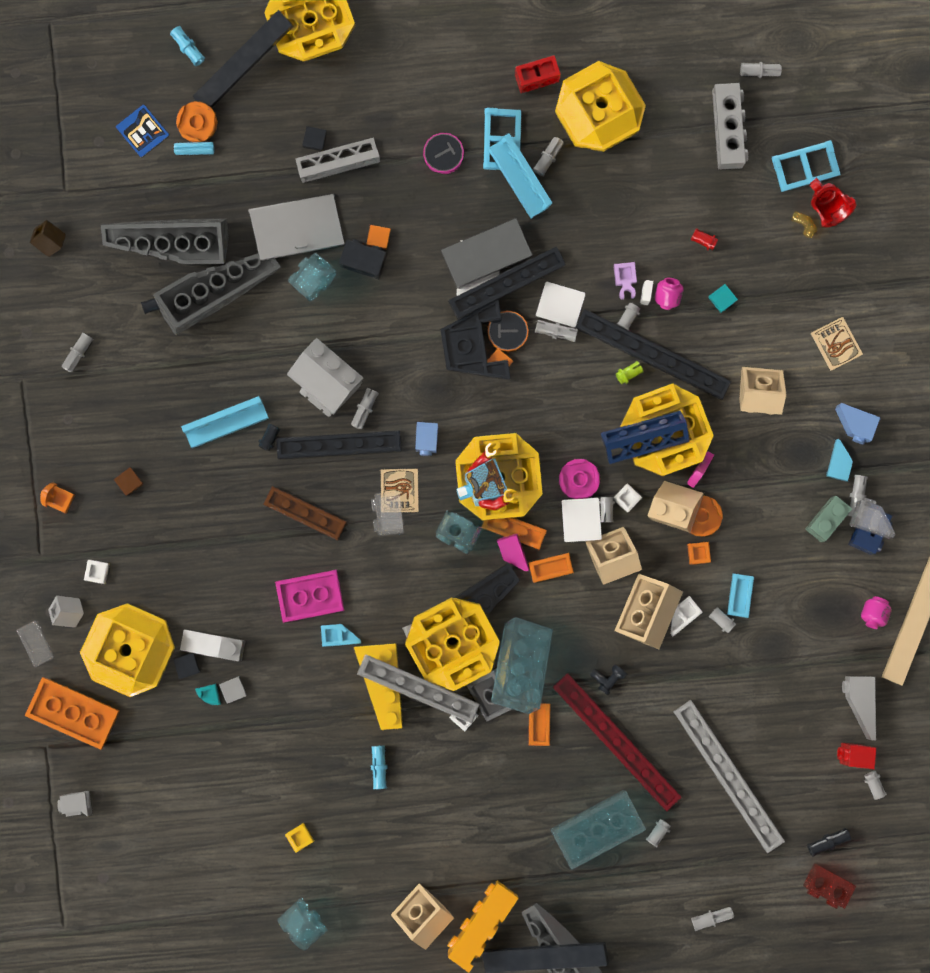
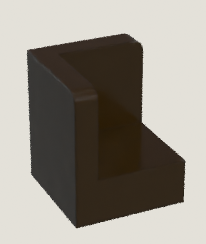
M46 220L34 229L30 243L50 257L62 248L66 235L50 221Z

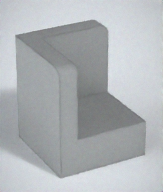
M56 596L48 609L52 625L76 627L84 614L80 599Z

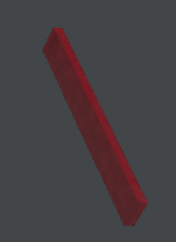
M568 673L552 687L666 812L682 798Z

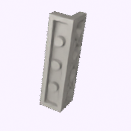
M373 137L299 157L295 160L301 181L305 183L379 163L380 157ZM371 144L373 150L359 153L363 146ZM349 150L354 153L352 156L340 158L344 151ZM325 156L335 159L330 162L320 163ZM310 161L315 166L302 169L301 163Z

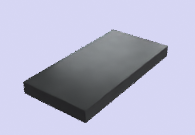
M517 219L508 221L441 250L457 289L533 256Z

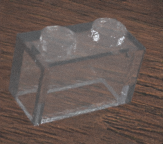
M400 492L374 494L375 499H371L372 512L376 511L377 519L373 520L374 532H378L379 536L404 534Z

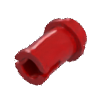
M696 228L691 241L707 247L706 250H714L718 239L715 238V235H708Z

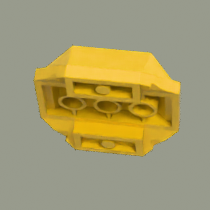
M269 0L264 12L267 21L279 10L294 27L276 46L279 53L303 62L342 49L355 27L347 0ZM308 18L315 19L311 24L305 22Z
M597 61L563 80L555 113L575 147H584L604 152L639 132L646 105L626 71ZM604 102L607 107L599 108L596 103Z
M670 384L633 398L620 427L681 410L687 422L690 441L633 457L636 466L665 476L704 460L714 435L698 396L675 384ZM676 431L671 437H682L683 431ZM655 437L652 443H660L663 437ZM634 443L631 448L634 450L639 449L643 443Z
M517 433L474 437L456 459L458 488L467 485L465 481L467 470L485 452V448L489 443H495L496 446L493 447L492 451L494 452L498 449L501 450V454L499 456H492V459L495 458L500 473L505 477L504 483L506 488L517 491L511 498H518V502H509L508 505L496 511L475 506L472 497L461 501L459 499V503L482 521L524 517L543 494L539 453Z
M450 598L414 617L405 645L426 681L455 691L492 671L500 641L479 603ZM455 637L458 639V642L450 645L447 643V640Z
M124 604L97 614L80 654L93 681L128 697H132L158 686L175 646L166 620L133 605ZM126 644L131 647V654L129 656H125L122 652V648Z

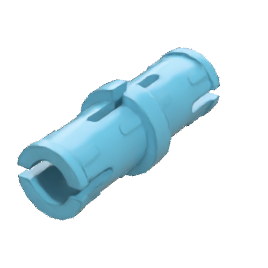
M180 26L174 28L170 35L179 44L182 53H185L190 58L194 66L200 65L205 57L199 52L193 39H190Z
M372 746L373 765H371V770H373V789L387 788L385 746Z

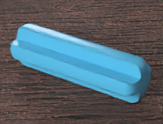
M212 142L175 143L174 153L176 155L214 154V144Z

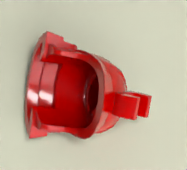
M818 178L810 182V187L815 191L811 200V206L819 213L822 227H832L846 220L855 210L856 200L847 194L845 195L837 186L831 183L822 185Z

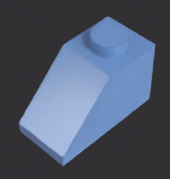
M843 403L837 405L835 410L847 435L859 444L872 441L880 417Z
M417 422L416 452H420L422 456H432V453L437 452L438 424Z

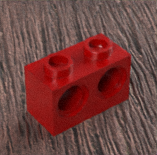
M555 55L515 67V78L520 93L555 84L560 80L561 74Z
M841 743V747H838L837 759L840 760V764L849 767L875 769V747Z

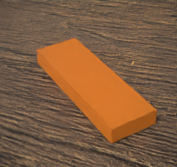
M516 518L484 520L481 527L503 537L518 534L520 543L540 550L547 531Z

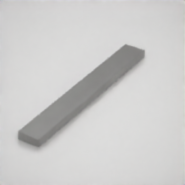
M689 700L674 710V714L765 851L769 853L784 843V839L693 702Z

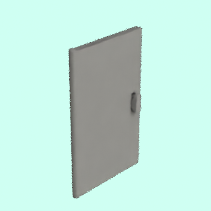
M334 194L248 210L260 261L344 245Z

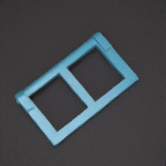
M485 108L483 169L500 170L496 162H489L490 152L488 149L490 142H499L504 137L490 136L491 116L515 117V137L512 138L520 150L521 110Z
M831 140L778 156H772L781 192L808 185L815 178L823 181L841 175ZM826 148L832 172L812 177L806 153ZM800 155L806 180L787 185L780 161Z

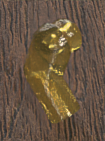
M794 211L791 221L802 224L805 228L803 231L804 236L812 238L814 233L817 232L814 221L810 216Z

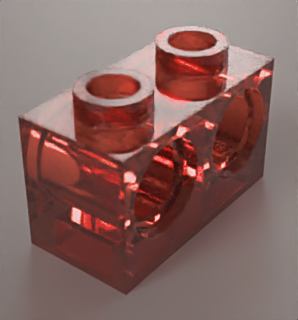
M815 863L803 884L808 889V894L817 899L820 896L827 899L826 904L835 909L838 906L845 909L856 888L854 884ZM822 877L824 880L823 885L820 888H816V879ZM842 888V895L839 898H835L834 890Z

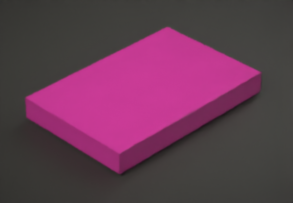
M337 570L275 582L283 623L345 611Z

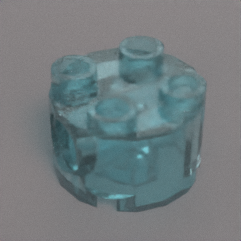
M314 253L309 259L305 257L299 263V271L293 273L288 282L310 302L320 295L318 292L324 291L330 285L337 271L319 254Z
M447 510L435 532V537L447 545L454 543V547L469 554L473 550L483 528L478 525L474 526L473 522ZM461 530V533L456 536V532Z
M302 898L298 899L277 919L283 931L290 934L289 938L302 950H307L328 931L325 925L319 921L321 919L320 915L314 909L310 911Z

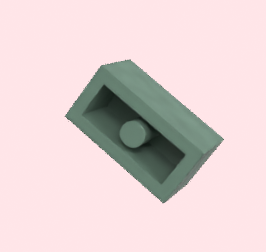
M833 496L805 530L820 542H824L831 536L852 508L839 497Z

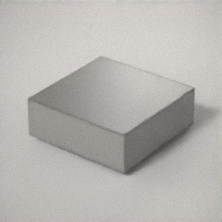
M240 676L219 684L227 704L247 696Z

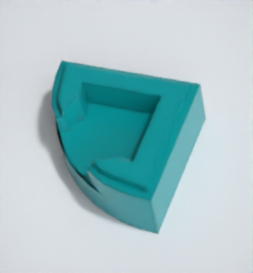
M217 684L195 689L197 695L204 702L211 705L221 704Z

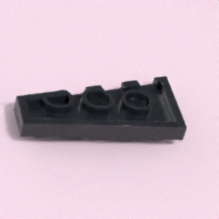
M506 563L454 598L479 603L487 615L520 580L510 564Z

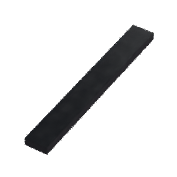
M584 309L575 327L720 400H723L732 382Z

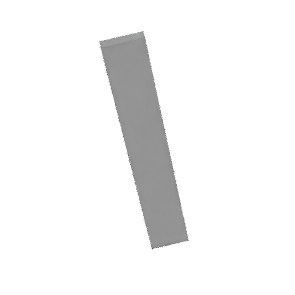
M369 655L364 656L357 675L469 723L473 722L480 705L475 701Z

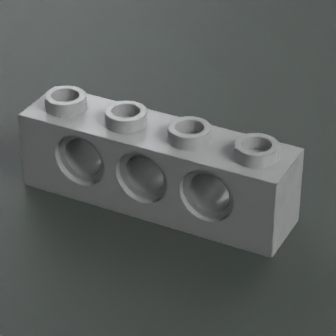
M740 83L715 84L712 95L718 170L743 168L746 161H748V150L744 148V142L747 140L746 129H743L745 110L741 109L744 92L740 90ZM730 103L734 109L728 110L724 104ZM732 123L736 129L730 130L726 124ZM728 143H734L737 149H730Z

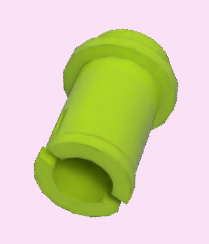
M636 361L623 370L619 369L618 373H616L618 381L621 384H627L628 380L642 374L643 368L638 366L640 363Z

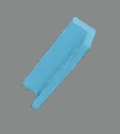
M508 133L501 141L489 147L488 151L529 217L533 218L548 209L552 201L511 135Z
M258 396L183 425L181 428L186 434L191 448H195L267 420L269 417L262 399Z

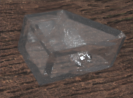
M868 498L857 501L849 525L888 539L894 538L895 532L883 508L876 505V501Z

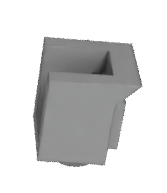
M90 791L61 795L60 800H58L59 813L66 814V817L83 813L86 816L92 815Z

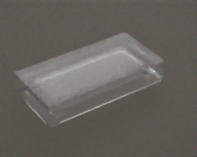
M33 621L16 630L34 667H38L55 658L37 621Z

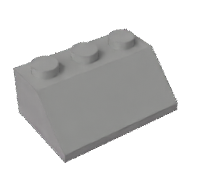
M318 338L302 352L287 373L291 379L333 415L356 392L363 380L360 374Z

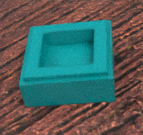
M726 284L708 297L720 313L738 300Z

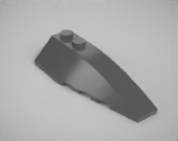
M183 219L101 224L104 246L134 251L142 255L159 257V259L177 261L181 264H224L226 260L229 240L227 219Z
M259 254L245 257L243 260L231 261L222 266L210 267L198 273L187 274L154 293L153 296L164 319L174 334L177 335L245 294L278 271L281 266L275 258L260 261Z
M537 903L522 911L531 935L537 938L539 946L580 944L567 929ZM598 966L547 969L548 973H602Z

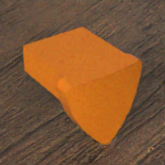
M50 483L41 491L40 500L43 506H50L67 514L75 494L57 487L56 483Z

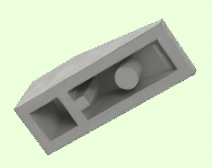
M184 630L180 650L242 661L245 640Z
M845 676V681L842 682V691L845 693V697L866 739L876 740L875 677Z

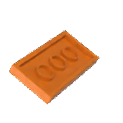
M42 677L25 716L102 750L120 710L46 677Z

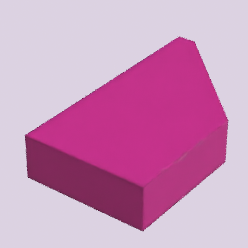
M709 451L706 452L704 460L695 468L687 482L692 488L701 479L714 456Z
M518 534L498 539L497 543L503 560L524 571H529L530 568Z

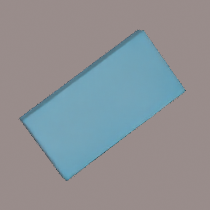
M732 574L727 615L749 618L754 582L753 576Z

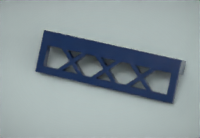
M681 410L601 433L609 464L690 442L687 422ZM683 431L682 437H671L674 432ZM655 437H663L660 443H652ZM634 443H643L639 449L634 450L631 448ZM619 447L623 449L620 454L612 456V449Z

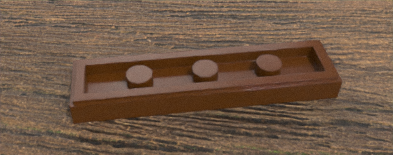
M273 486L263 504L337 541L347 523Z

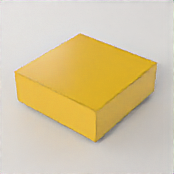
M304 823L285 834L295 852L314 842Z

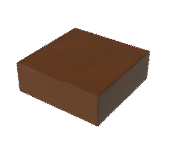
M131 467L114 479L126 496L143 485V482Z

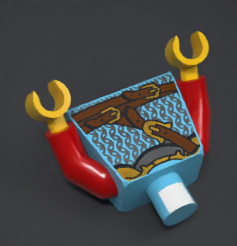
M489 443L485 448V452L467 470L465 474L467 485L457 488L456 491L460 501L472 497L475 506L496 511L508 505L509 502L517 503L518 498H511L517 491L506 488L495 458L492 459V456H499L501 450L497 449L493 452L492 449L496 444Z

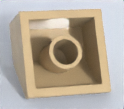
M742 367L739 397L741 411L782 415L786 399L783 370Z
M664 481L654 496L648 517L653 521L691 532L704 493Z
M624 527L601 535V540L585 541L603 585L642 570L638 553Z
M420 883L391 914L409 938L425 950L454 919L444 905Z

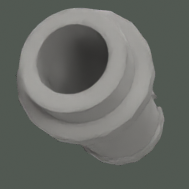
M632 303L625 306L626 310L617 323L618 326L629 330L636 315L640 314V308Z
M601 497V501H599L601 503L600 522H613V504H615V501H613V497Z
M718 607L709 615V618L723 628V632L729 633L736 625L733 622L734 619H730Z
M872 771L864 775V781L868 783L874 800L887 795L880 782V774Z
M662 819L659 822H655L657 825L648 838H646L649 843L658 847L664 835L670 832L669 828L671 826Z

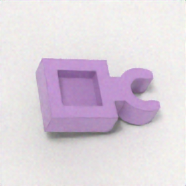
M635 262L614 264L616 286L622 285L619 293L620 299H624L625 291H629L631 298H634L636 292L631 284L637 283Z

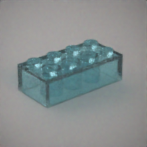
M517 617L505 623L491 703L526 714L540 709L553 629Z
M622 790L550 830L568 865L573 870L640 834L646 828L627 792Z

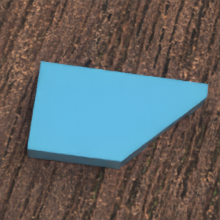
M836 439L827 477L847 482L853 461L842 442Z
M342 624L321 626L322 647L361 643V640Z

